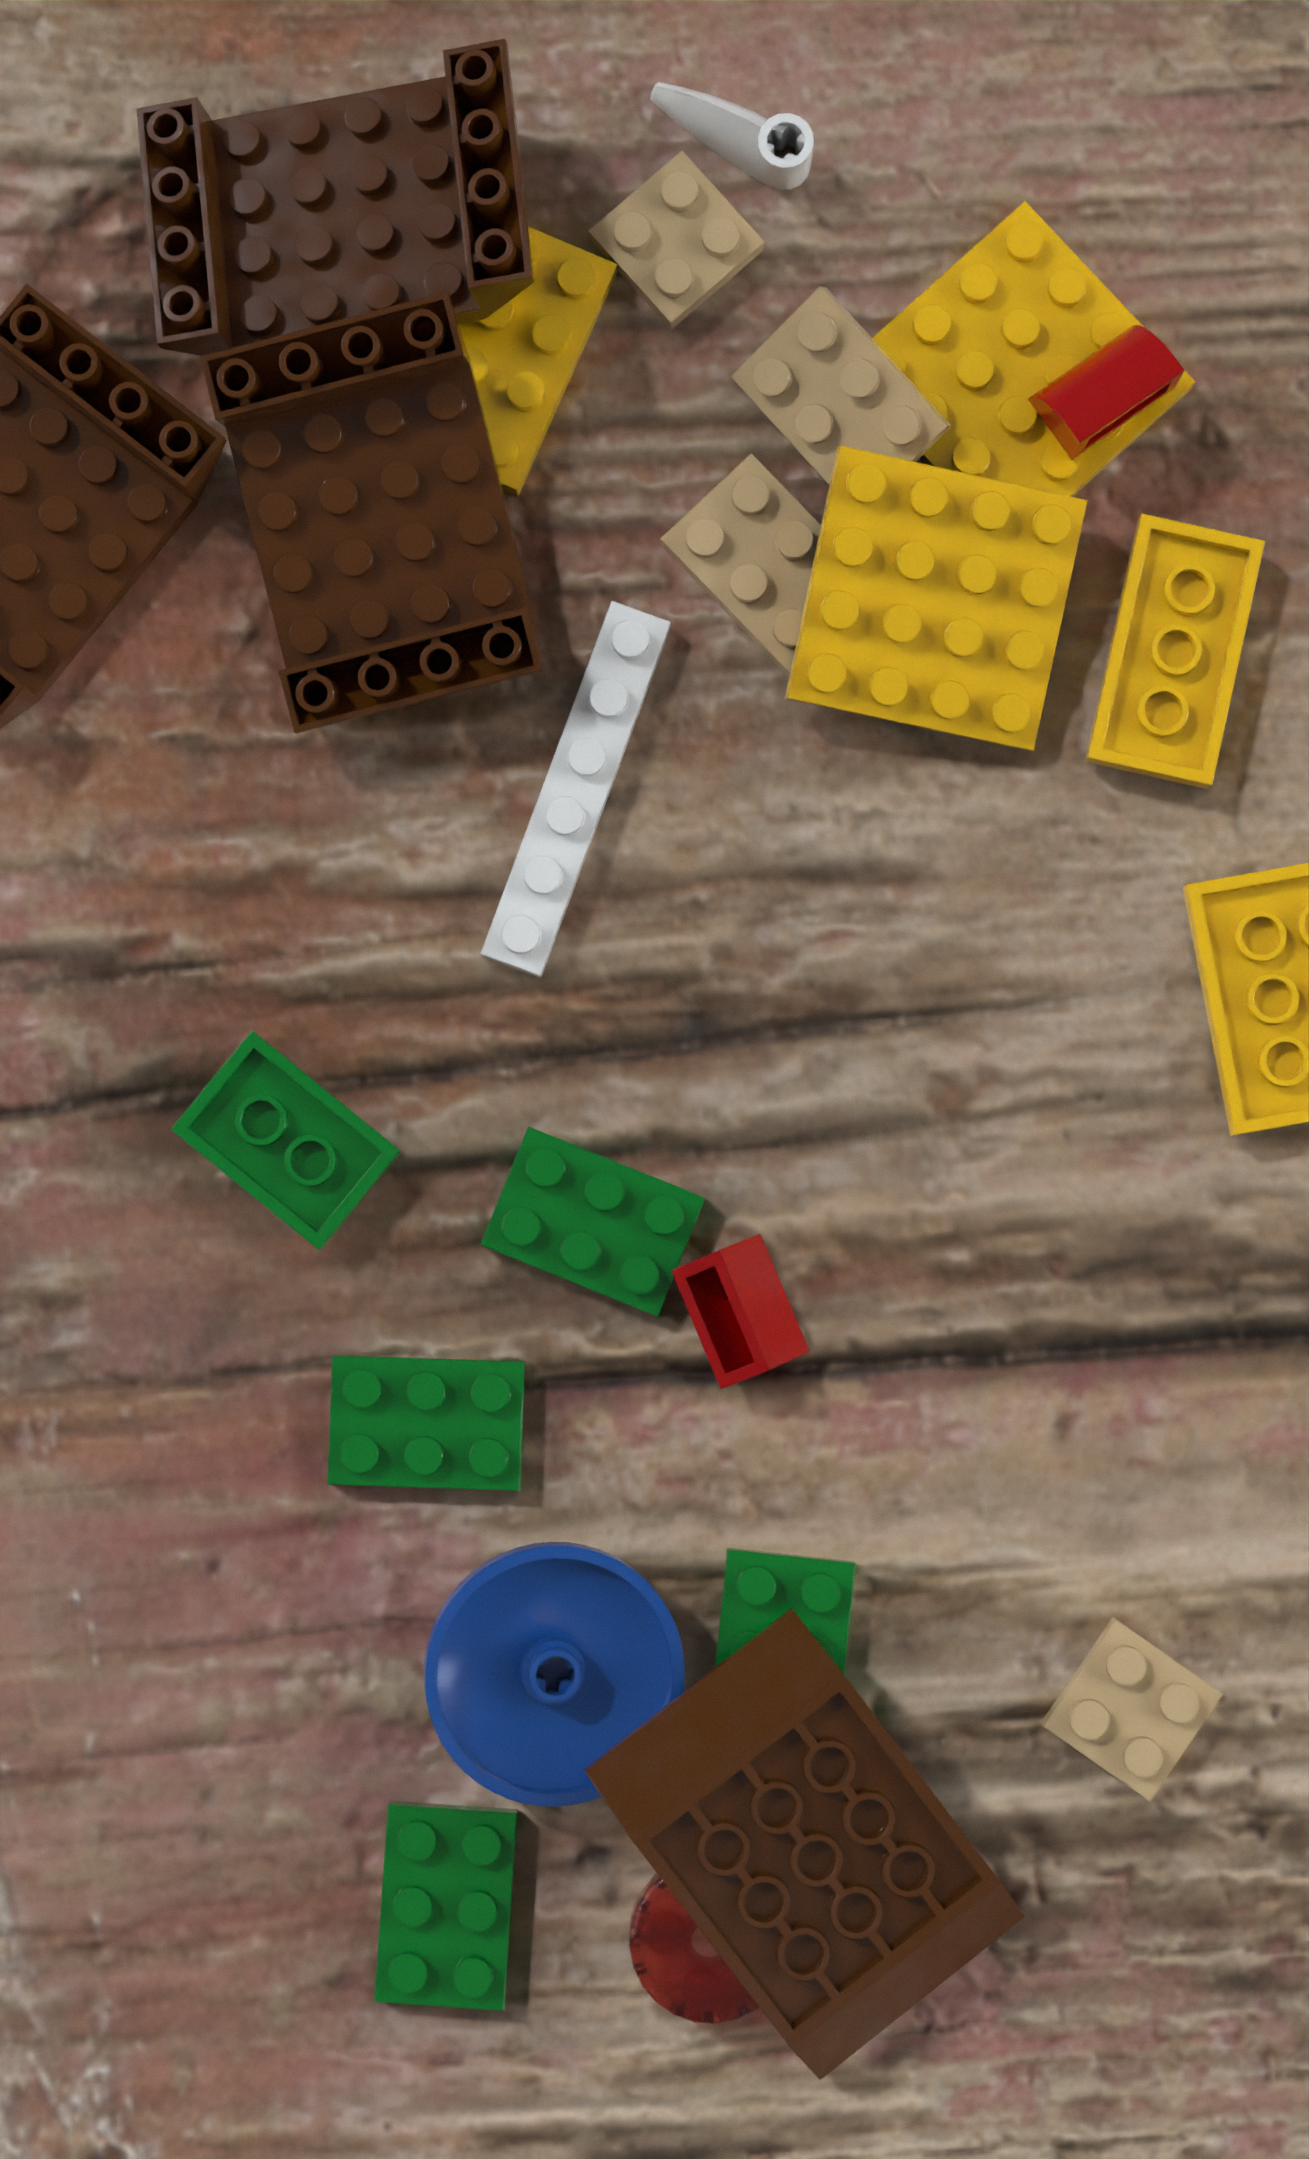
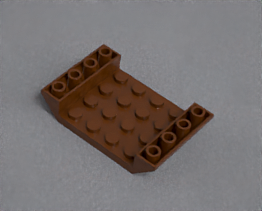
M500 39L443 50L444 77L217 120L210 118L197 97L137 108L156 336L159 347L165 350L204 356L447 291L450 294L458 322L462 324L488 318L533 284L534 276L506 40Z
M28 284L23 287L0 316V729L42 699L195 509L227 441L223 435Z
M448 291L200 356L215 420L226 428L286 669L279 670V675L294 733L297 734L543 671L534 614L478 387Z
M792 1608L584 1769L633 1843L785 2042L820 2080L1025 1917L975 1847Z

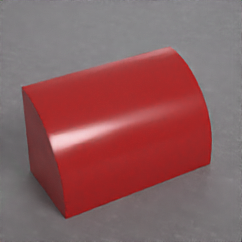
M1133 325L1036 392L1028 400L1071 460H1073L1175 389L1184 369L1157 336L1143 326Z
M761 1234L671 1270L720 1389L767 1372L810 1352Z

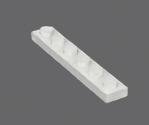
M611 601L480 953L482 957L536 977H542L671 628L670 621Z

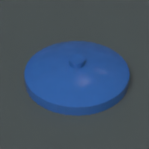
M571 1542L533 1543L506 1551L486 1561L461 1581L449 1595L435 1619L427 1641L423 1672L424 1691L429 1715L443 1747L453 1761L474 1781L495 1794L523 1804L552 1807L575 1805L602 1797L584 1769L684 1692V1652L675 1621L667 1606L650 1583L630 1565L605 1551L583 1544Z

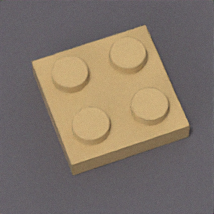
M683 151L678 153L588 231L589 240L607 260L618 264V272L670 330L764 251L765 244L764 240Z
M1112 1617L1041 1721V1725L1148 1801H1151L1223 1694Z

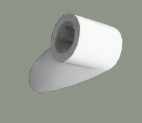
M660 82L655 84L650 100L697 140L745 173L778 190H791L801 185L808 177L812 163L814 138L809 124L800 116L782 113L767 119L756 112L706 93ZM786 145L795 149V155L788 153L784 159L774 155V149L781 151Z

